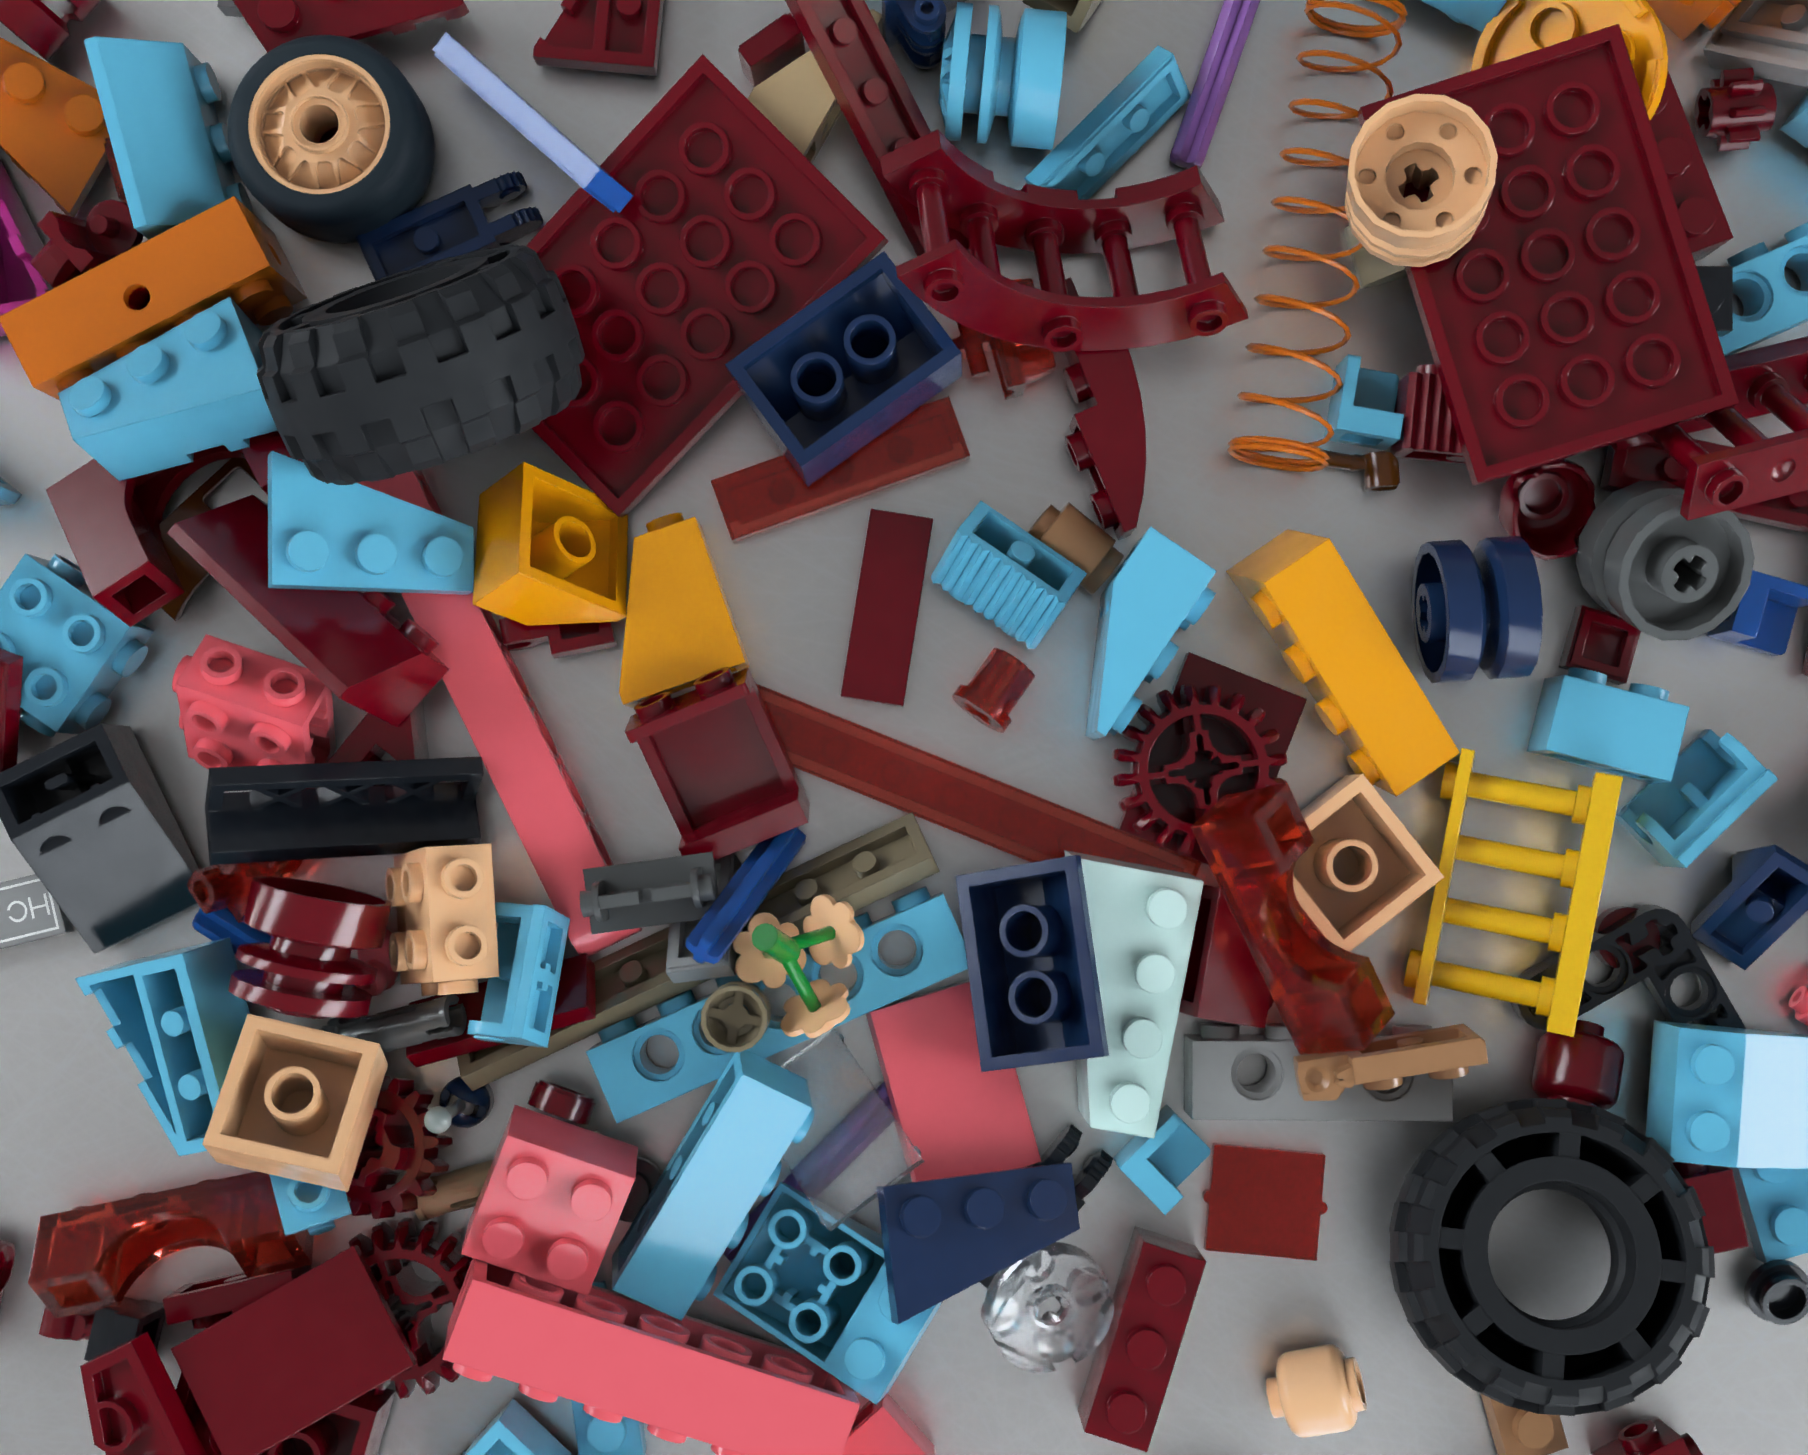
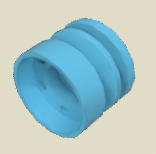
M957 2L956 14L947 36L944 38L938 104H940L944 121L945 137L949 141L961 142L963 113L979 114L976 143L986 144L991 133L994 117L1006 116L1008 117V133L1011 146L1053 150L1063 75L1067 12L1025 8L1019 22L1016 37L1013 38L1003 37L1002 17L998 5H989L987 35L971 34L973 3Z

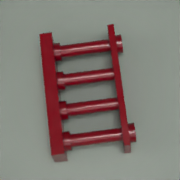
M1808 336L1725 356L1739 404L1722 411L1610 444V446L1615 451L1656 442L1688 472L1680 514L1687 521L1808 490V407L1805 405L1808 404ZM1772 413L1793 432L1768 438L1747 419ZM1714 427L1735 447L1708 453L1688 433Z

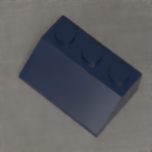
M884 251L730 360L725 366L770 437L805 484L809 486L962 376V352L923 301L897 277L896 266Z
M1072 855L956 875L981 1072L1109 1056L1081 856Z

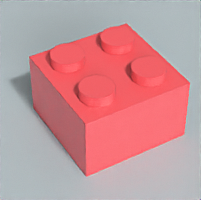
M515 1105L470 1217L461 1254L588 1296L634 1184L638 1147Z

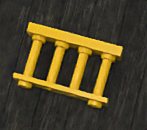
M1462 748L1459 763L1446 762L1440 792L1441 799L1452 800L1439 864V870L1444 878L1435 884L1423 951L1410 949L1404 986L1415 989L1413 1003L1421 1005L1428 1004L1431 987L1436 986L1536 1008V1015L1547 1017L1545 1028L1547 1032L1574 1037L1623 777L1595 772L1591 787L1578 785L1577 791L1473 772L1476 757L1475 750ZM1471 797L1572 816L1571 823L1584 825L1580 849L1578 851L1566 848L1565 854L1461 835L1467 799ZM1460 860L1560 880L1559 887L1572 889L1567 914L1554 912L1553 918L1449 898L1455 862ZM1448 923L1548 944V951L1560 953L1555 978L1542 976L1541 982L1437 961L1443 924Z

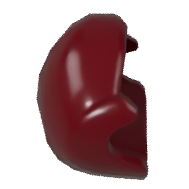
M1561 459L1512 474L1500 493V523L1508 536H1520L1524 539L1535 557L1548 561L1571 556L1578 552L1577 540L1593 510L1596 509L1594 502L1595 485L1582 466L1567 459Z

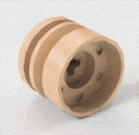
M1412 94L1385 104L1364 122L1350 148L1344 209L1352 234L1370 254L1392 265L1424 267L1450 258L1471 240L1484 217L1488 200L1491 197L1495 185L1498 154L1489 127L1471 107L1446 95ZM1412 182L1417 190L1429 187L1427 201L1421 202L1415 194L1404 198L1406 184Z

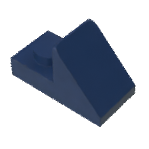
M1777 845L1737 852L1732 857V882L1691 922L1692 936L1724 958L1746 970L1808 911V865Z

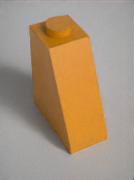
M673 513L659 517L646 524L648 533L634 537L619 694L623 705L630 708L662 692L673 694L693 687V683L698 678L714 670L729 667L733 673L750 667L702 526L695 516L684 520L682 513Z

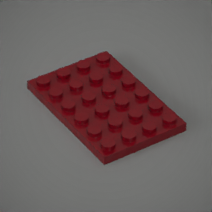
M1619 24L1360 107L1357 115L1362 127L1367 119L1389 102L1412 94L1446 95L1471 107L1489 127L1498 154L1495 185L1488 200L1484 217L1471 240L1448 259L1424 267L1404 266L1473 486L1722 411L1739 404ZM1412 182L1405 186L1403 197L1415 194L1421 202L1427 201L1430 188L1426 187L1417 190Z
M703 54L600 165L634 195L622 211L618 213L615 210L613 213L580 187L526 245L537 253L546 271H554L557 274L567 297L585 353L583 362L579 364L582 385L576 398L571 400L568 407L561 412L540 421L539 425L531 429L618 517H624L629 514L743 394L725 364L870 262L889 242Z

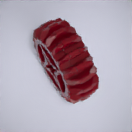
M1193 683L1183 684L1180 691L1181 705L1179 706L1168 690L1157 693V703L1162 713L1157 715L1151 707L1141 704L1136 714L1146 725V728L1142 731L1135 726L1128 725L1121 733L1125 739L1136 743L1134 750L1115 749L1112 753L1113 760L1131 763L1130 774H1117L1111 778L1113 786L1124 787L1132 784L1135 793L1119 801L1118 806L1120 810L1129 811L1141 805L1145 812L1135 820L1133 824L1135 831L1142 833L1156 822L1160 826L1154 835L1153 845L1158 848H1165L1171 841L1174 833L1179 834L1177 853L1182 856L1188 857L1191 855L1195 839L1199 838L1204 856L1215 857L1218 852V835L1222 836L1224 843L1229 849H1240L1242 847V839L1236 827L1241 825L1246 832L1253 836H1259L1264 829L1262 824L1252 815L1253 812L1257 809L1267 815H1276L1279 810V806L1275 802L1263 797L1266 789L1284 791L1287 787L1286 780L1269 777V766H1282L1286 764L1287 755L1284 753L1267 755L1264 746L1276 742L1281 735L1278 729L1274 728L1258 734L1254 727L1264 719L1266 712L1263 708L1257 707L1249 711L1244 717L1240 716L1239 712L1245 703V695L1241 692L1233 693L1228 698L1225 706H1221L1222 691L1219 684L1212 683L1207 686L1203 702H1199L1197 689ZM1202 717L1215 720L1231 730L1241 742L1246 754L1230 756L1218 752L1211 744L1209 731L1204 730ZM1182 718L1184 734L1180 735L1181 748L1178 756L1170 763L1148 767L1151 750L1159 735L1169 725ZM1195 752L1204 754L1202 761L1211 760L1212 765L1225 763L1229 765V768L1226 770L1213 771L1212 775L1203 777V787L1200 789L1194 786L1196 779H1186L1185 775L1172 777L1168 775V772L1171 770L1184 769L1185 765L1194 763ZM1248 773L1245 791L1237 805L1229 813L1216 820L1214 807L1219 806L1218 790L1221 784L1229 777ZM1174 784L1182 788L1187 794L1190 808L1194 809L1196 824L1181 821L1168 813L1156 799L1151 786Z
M403 1218L398 1222L395 1233L386 1222H380L372 1228L371 1239L359 1233L349 1241V1247L359 1246L369 1267L378 1263L382 1278L377 1283L389 1307L399 1299L403 1305L414 1303L416 1306L426 1302L413 1316L409 1310L399 1312L397 1309L392 1310L418 1364L373 1389L374 1395H382L392 1381L395 1383L396 1392L400 1399L408 1398L413 1393L416 1382L427 1395L434 1393L439 1387L440 1376L449 1382H454L460 1376L452 1368L454 1363L443 1360L445 1344L435 1350L432 1348L429 1339L434 1333L431 1315L438 1312L443 1305L451 1302L454 1309L472 1258L465 1255L461 1258L454 1251L460 1244L462 1238L460 1233L453 1232L443 1243L437 1241L439 1224L437 1222L429 1221L423 1227L419 1236H417L416 1226L412 1218ZM403 1259L425 1265L435 1272L441 1280L429 1282L421 1279L415 1273L411 1262H404Z

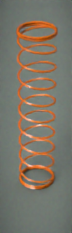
M1307 0L1304 11L1308 19L1323 30L1338 35L1365 38L1385 36L1393 33L1396 44L1391 54L1384 59L1372 63L1345 53L1329 50L1303 51L1296 57L1298 62L1304 67L1324 72L1370 70L1377 74L1386 84L1387 94L1384 99L1392 97L1394 93L1392 83L1377 66L1383 65L1396 56L1402 46L1400 33L1397 30L1401 29L1406 22L1407 11L1403 3L1399 0H1366L1384 5L1395 11L1399 18L1389 22L1379 14L1354 4L1338 1ZM1335 7L1351 10L1372 17L1382 24L1371 26L1340 23L1321 16L1314 11V8ZM1308 56H1327L1346 60L1357 65L1326 66L1314 64L1302 58ZM1297 99L1288 105V108L1293 113L1315 119L1340 120L1356 118L1359 112L1345 105L1320 99ZM1318 105L1337 109L1345 113H1317L1305 111L1294 106ZM1293 147L1285 148L1279 153L1285 161L1298 165L1313 167L1347 165L1349 167V159L1316 149ZM1286 154H1307L1333 161L1300 159ZM1291 196L1276 197L1271 201V204L1277 209L1302 214L1334 213L1348 220L1346 212H1344V206L1334 207L1319 201ZM1282 203H1297L1317 208L1296 207L1285 205ZM1360 242L1349 250L1323 255L1296 247L1268 245L1262 250L1267 256L1277 259L1321 261L1327 263L1352 279L1353 288L1350 293L1343 297L1320 302L1307 303L1271 294H1259L1253 298L1257 303L1270 307L1308 309L1317 312L1340 325L1344 330L1345 336L1342 341L1335 345L1318 349L1290 350L1261 343H1250L1245 346L1248 351L1253 353L1291 356L1309 362L1327 371L1335 378L1337 384L1331 391L1308 397L1275 398L1250 392H1240L1237 394V397L1244 401L1276 404L1303 413L1324 425L1328 434L1325 438L1310 443L1266 436L1236 437L1228 443L1230 447L1227 449L1233 458L1260 467L1296 472L1319 471L1329 465L1327 460L1330 457L1318 446L1327 443L1335 433L1332 426L1319 414L1295 403H1308L1326 399L1339 392L1343 386L1342 380L1336 371L1327 364L1308 355H1318L1334 351L1347 344L1352 336L1345 322L1321 307L1340 304L1356 295L1360 288L1357 277L1346 266L1333 259L1349 256L1364 247ZM1252 451L1288 452L1312 459L1281 458Z

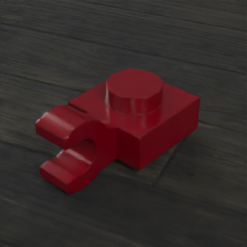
M509 618L499 619L503 645H507L508 651L523 650L549 641L551 654L555 659L617 646L612 622L527 626Z

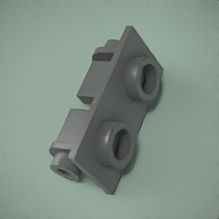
M713 851L583 869L586 890L580 891V908L583 917H590L592 934L700 920L719 896Z

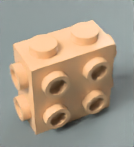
M491 843L423 847L393 856L394 867L387 869L385 889L387 900L392 902V907L396 906L398 932L392 933L390 936L389 958L392 970L400 972L401 985L421 983L422 996L479 992L478 979L500 977Z

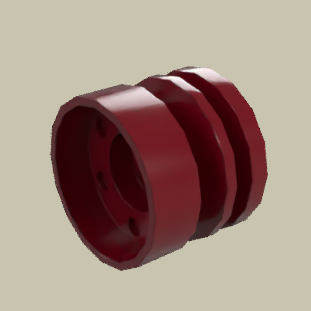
M273 876L254 877L251 882L243 922L260 932L272 935L270 943L241 944L237 948L235 958L243 964L257 969L235 970L231 975L228 991L238 998L262 1005L274 1012L296 1017L325 1019L330 1017L357 1018L367 1016L372 995L352 985L374 983L378 969L359 959L350 957L352 950L382 948L392 902L366 892L320 882Z

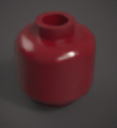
M1577 1020L1574 1037L1545 1032L1537 1044L1531 1081L1532 1089L1542 1099H1566L1567 1101L1608 1110L1617 1103L1619 1097L1624 1052L1617 1043L1603 1037L1604 1027L1593 1022Z

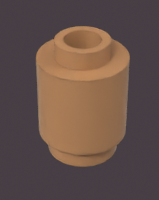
M1069 502L1061 511L1050 504L1028 531L1029 534L1087 573L1078 588L1082 586L1091 595L1102 586L1124 557L1122 553L1113 547L1116 540Z

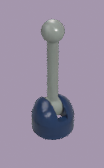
M461 1076L456 1077L443 1088L440 1094L439 1106L429 1109L425 1114V1127L431 1133L440 1134L445 1132L451 1124L460 1128H469L479 1124L490 1114L493 1108L494 1095L492 1088L487 1084L472 1091L461 1079ZM478 1105L479 1108L477 1113H472L475 1106Z

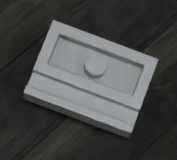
M1743 0L1720 28L1723 34L1716 44L1708 43L1703 49L1711 68L1728 70L1752 67L1755 77L1808 87V0Z

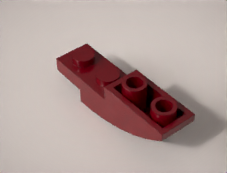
M1071 277L1065 279L1068 295L1079 296ZM1128 349L1103 351L1070 350L1065 352L1070 366L1063 369L1064 377L1074 401L1077 404L1086 401L1088 409L1074 414L1069 425L1072 434L1065 436V443L1076 469L1079 472L1088 469L1097 492L1090 494V501L1099 524L1103 530L1113 527L1117 539L1121 540L1130 536L1137 527L1144 494L1146 471L1145 421L1141 393L1133 361Z

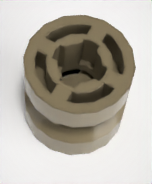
M730 981L721 985L705 1001L701 1011V1027L706 1039L714 1047L726 1052H742L753 1047L763 1037L771 1020V1005L767 995L757 985L743 981Z

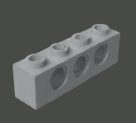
M1232 1023L1201 1024V1034H1184V1111L1192 1120L1453 1121V1079H1432L1426 1073L1403 1077V1084L1392 1089L1367 1090L1363 1088V1084L1354 1085L1352 1088H1345L1336 1101H1304L1297 1089L1293 1056L1338 1049V1044L1390 1035H1368V1026L1360 1024H1330L1329 1035H1304V1025L1290 1023L1266 1024L1265 1035L1240 1034V1025ZM1397 1024L1393 1025V1035L1432 1029V1026ZM1262 1054L1267 1063V1071L1264 1078L1253 1086L1241 1085L1237 1077V1069L1240 1062L1248 1055Z

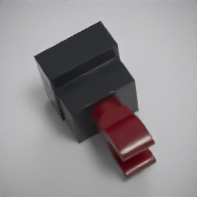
M120 1295L97 1305L96 1311L77 1302L61 1300L59 1309L45 1307L39 1334L54 1339L89 1340L84 1360L89 1361L148 1332L157 1350L166 1314L164 1304L145 1299L140 1301Z

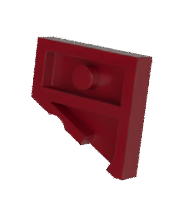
M563 0L561 3L563 12L546 39L544 40L541 37L538 39L533 49V58L539 66L657 76L664 0Z

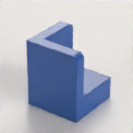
M1752 570L1750 586L1736 610L1715 629L1709 631L1707 636L1769 655H1782L1786 652L1798 608L1808 606V586Z

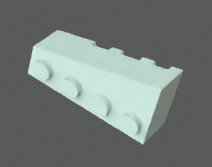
M1064 850L1065 857L1072 855L1081 856L1109 1056L1076 1060L1078 1110L1090 1128L1154 1139L1204 881L1186 872Z

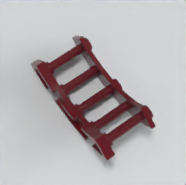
M939 129L880 157L883 177L902 197L919 210L925 250L924 254L896 266L897 277L922 301L963 326L991 337L1022 345L1047 348L1053 352H1067L1070 350L1103 351L1148 347L1195 336H1211L1221 332L1226 326L1249 318L1246 307L1225 274L1221 272L1211 276L1201 231L1225 220L1218 198L1197 165L1150 182L1116 188L1114 198L1079 200L1077 190L1053 189L1025 184L1021 190H1016L994 181L993 171L984 168L964 155L949 142ZM948 227L961 232L969 239L971 254L957 239L950 241ZM1176 239L1186 285L1139 295L1130 249ZM996 244L1034 253L1041 290L1023 285L1001 275ZM1101 253L1104 255L1113 297L1068 295L1061 254Z

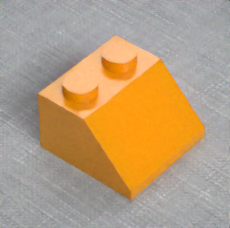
M522 462L479 495L473 605L527 626L620 621L626 617L628 514L624 517H618L595 493L526 462Z

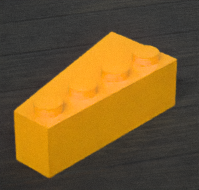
M1287 529L1226 571L1281 650L1282 657L1291 672L1306 686L1317 702L1314 704V707L1322 722L1335 736L1339 735L1351 751V754L1347 756V761L1355 774L1363 773L1372 786L1375 785L1397 797L1460 753L1330 538Z

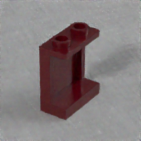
M729 667L714 670L698 678L693 683L696 688L695 690L673 699L670 692H662L643 700L634 707L636 714L630 717L625 733L630 743H638L681 834L678 849L682 856L713 851L715 861L808 823L810 803L749 668L733 674Z

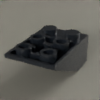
M100 723L0 773V819L10 840L94 954L212 897L130 726Z

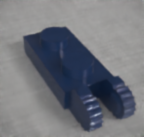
M513 171L512 173L500 175L498 178H493L476 187H472L471 184L466 185L400 215L373 231L358 235L356 240L375 281L380 278L448 257L452 258L485 248L501 247L499 243L513 242L520 239L524 235L536 231L544 223L536 207L523 208L513 214H508L491 223L489 222L483 208L502 205L520 196L527 189L522 173Z

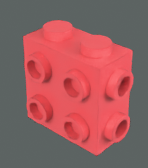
M207 634L193 656L186 655L179 662L172 681V689L177 693L180 708L179 727L184 730L188 757L195 759L201 766L209 769L218 767L327 763L336 750L332 691L308 668Z

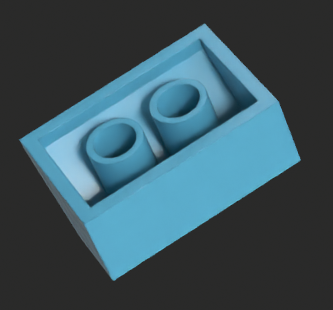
M98 36L85 39L86 52L134 229L147 239H151L233 196L253 213L246 189L241 182L235 183L230 164L233 160L229 149L228 126L224 122L219 123L214 102L221 100V91L208 62L201 63L183 43Z

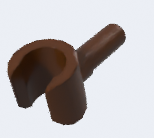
M1324 450L1330 457L1327 460L1329 463L1327 467L1349 470L1350 472L1364 471L1365 491L1395 490L1400 483L1399 462L1395 455L1390 452L1378 451L1364 455H1349Z

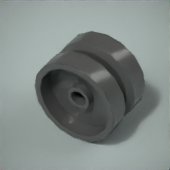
M1638 481L1614 491L1593 510L1579 537V549L1576 558L1581 584L1599 606L1621 617L1639 631L1662 641L1690 640L1715 629L1736 610L1750 586L1755 559L1750 534L1737 516L1730 511L1687 521L1680 514L1684 489L1667 481Z

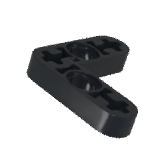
M1642 905L1636 907L1637 910L1602 931L1593 933L1590 953L1596 950L1609 951L1615 958L1616 968H1614L1611 977L1603 983L1590 984L1585 979L1578 1017L1643 980L1667 1022L1687 1023L1692 1021L1690 1024H1698L1694 1021L1706 1017L1710 1026L1746 1029L1687 925L1678 914L1657 905ZM1651 920L1658 925L1667 926V930L1663 931L1660 935L1663 945L1659 950L1651 945H1647L1632 953L1641 961L1639 966L1632 969L1629 955L1615 940L1623 935L1625 943L1630 945L1638 943L1647 937L1648 930L1645 925ZM1557 952L1524 971L1518 978L1541 982L1542 976L1555 978L1560 953ZM1686 972L1695 973L1702 985L1698 1000L1686 1007L1677 1006L1672 1001L1670 995V988L1674 979ZM1511 1003L1513 1011L1520 1019L1537 1029L1546 1030L1547 1017L1536 1015V1008Z

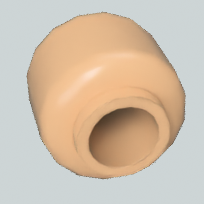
M1334 1344L1297 1349L1283 1353L1277 1361L1276 1377L1266 1379L1267 1397L1273 1417H1285L1292 1432L1301 1438L1348 1431L1355 1425L1358 1412L1366 1411L1367 1409L1364 1384L1356 1358H1346L1340 1348Z

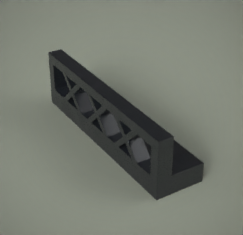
M481 757L209 768L205 816L210 865L403 854L423 847L479 844L481 832L475 798L484 775ZM445 781H460V782L439 783V782H445ZM320 787V788H316V789H305V788ZM249 790H252V791H250V792H229V793H224V792H228V791H249Z

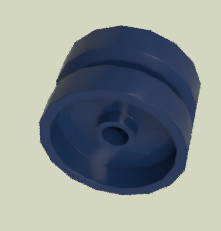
M1520 536L1485 538L1478 542L1473 553L1462 540L1432 541L1421 545L1416 557L1413 574L1412 612L1418 656L1426 677L1431 683L1467 681L1473 678L1478 666L1489 679L1530 676L1538 662L1542 642L1543 608L1537 566L1528 543Z

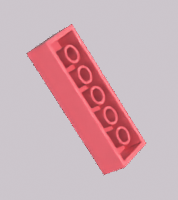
M472 1258L448 1322L443 1360L454 1363L453 1370L466 1378L489 1382L493 1376L519 1383L518 1390L530 1398L549 1403L556 1402L558 1396L584 1404L583 1410L599 1420L620 1423L623 1417H627L648 1424L647 1430L651 1434L669 1442L684 1443L686 1438L690 1437L712 1444L710 1449L717 1455H843L860 1407V1402L852 1388L797 1351L687 1315L680 1321L625 1295L592 1285L588 1296L474 1258Z

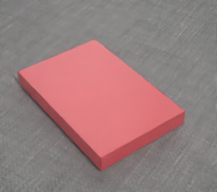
M969 980L894 1002L866 1014L912 1182L1017 1169L1042 1162L1016 1068L981 1072Z

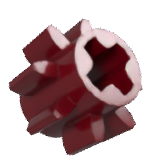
M1752 67L1721 70L1720 78L1711 79L1710 87L1702 88L1696 98L1694 115L1699 135L1701 137H1708V139H1717L1718 152L1749 149L1750 142L1759 141L1761 138L1760 132L1769 131L1774 124L1777 110L1775 90L1770 83H1764L1763 79L1754 80V70Z

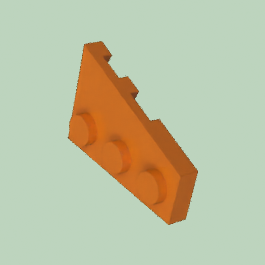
M0 37V148L29 179L32 178L54 200L55 204L67 216L74 218L113 152L97 89Z

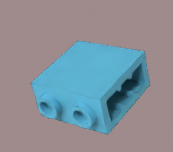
M25 553L0 589V648L23 657L20 706L23 711L20 714V719L34 730L49 737H54L56 733L80 734L98 725L106 716L112 703L108 697L122 677L126 678L132 675L140 667L148 652V647L145 644L154 631L142 622L129 627L95 600L88 586L84 584L85 579L79 566L58 554H54L51 560H46Z

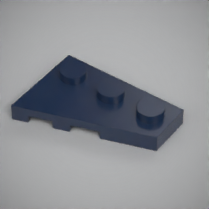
M1056 1163L877 1186L892 1323L900 1324L1079 1230L1080 1225L1072 1163Z

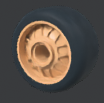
M313 35L293 39L277 46L262 56L245 74L236 90L230 107L228 118L229 149L235 168L243 183L274 217L287 227L309 238L331 243L357 242L356 237L358 235L373 231L392 219L413 210L421 200L430 182L435 159V143L431 122L426 109L402 72L379 51L360 41L336 35ZM338 127L333 138L327 142L319 143L321 137L328 130Z

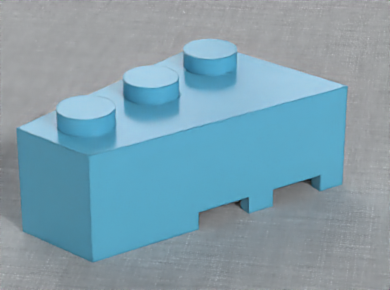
M230 296L212 307L197 313L189 320L150 342L137 347L134 351L95 373L82 378L77 383L58 393L72 439L118 481L193 462L195 452L224 445L230 452L250 447L251 437L278 431L257 377V370L263 366L258 347L263 333Z
M230 937L126 961L75 978L85 996L94 993L113 1027L106 1031L115 1048L119 1049L125 1046L144 1078V1081L139 1083L138 1087L179 1156L207 1151L202 1143L247 1014H250L247 1001L234 996L228 991L231 975L235 970H238Z

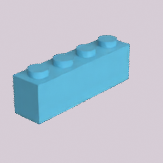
M748 1050L735 1052L649 1194L645 1205L641 1207L612 1255L613 1291L682 1321L694 1300L702 1301L705 1299L712 1288L717 1274V1262L726 1248L734 1249L740 1243L748 1226L749 1210L759 1195L766 1197L772 1191L781 1172V1158L791 1142L798 1144L804 1139L812 1124L814 1108L811 1103L807 1079Z

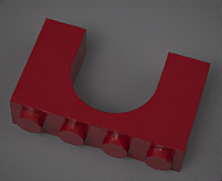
M274 431L251 437L250 447L232 452L224 445L195 452L193 462L118 481L95 459H92L46 489L92 597L129 627H132L185 592L164 548L159 527L169 499L179 485L195 471L212 462L227 458L246 459L261 489L268 495V454L271 451H275L293 458L289 455L279 432Z

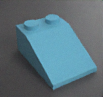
M1654 1020L1645 1136L1652 1137L1675 1159L1673 1162L1734 1168L1808 1169V1035Z

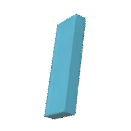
M1158 45L1024 178L1026 183L1053 189L1077 190L1079 200L1089 199L1190 99V92L1173 53Z

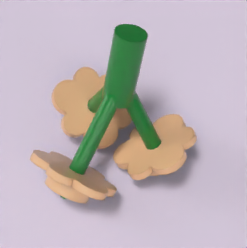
M821 894L813 898L810 905L811 915L806 916L803 920L804 934L799 935V930L794 924L787 922L780 925L774 915L763 912L754 915L748 923L747 931L740 932L732 943L734 951L740 955L735 963V971L743 982L753 984L762 980L766 987L776 989L785 983L786 975H789L799 995L789 998L783 1006L786 1015L782 1018L780 1027L783 1033L789 1037H796L805 1033L809 1038H816L832 1029L836 1024L844 1021L851 1010L846 1000L849 991L844 984L836 983L830 985L824 979H817L809 983L802 970L807 960L804 948L809 947L811 957L819 965L833 963L839 969L850 966L852 954L859 952L863 948L864 933L854 919L852 906L846 901L837 903L828 894Z

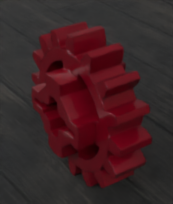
M390 1076L384 1077L376 1102L377 1107L374 1109L349 1191L346 1192L348 1201H350L349 1204L352 1212L350 1215L352 1216L370 1215L371 1213L373 1219L394 1217L396 1211L397 1213L414 1211L418 1209L416 1196H431L437 1192L434 1182L429 1178L431 1174L448 1172L450 1165L443 1159L438 1158L439 1148L452 1145V1137L438 1135L427 1130L424 1124V1117L434 1094L430 1090H415L413 1092L414 1080L410 1078H393L391 1080ZM406 1171L403 1178L396 1183L399 1173ZM395 1184L394 1186L386 1189L387 1185Z

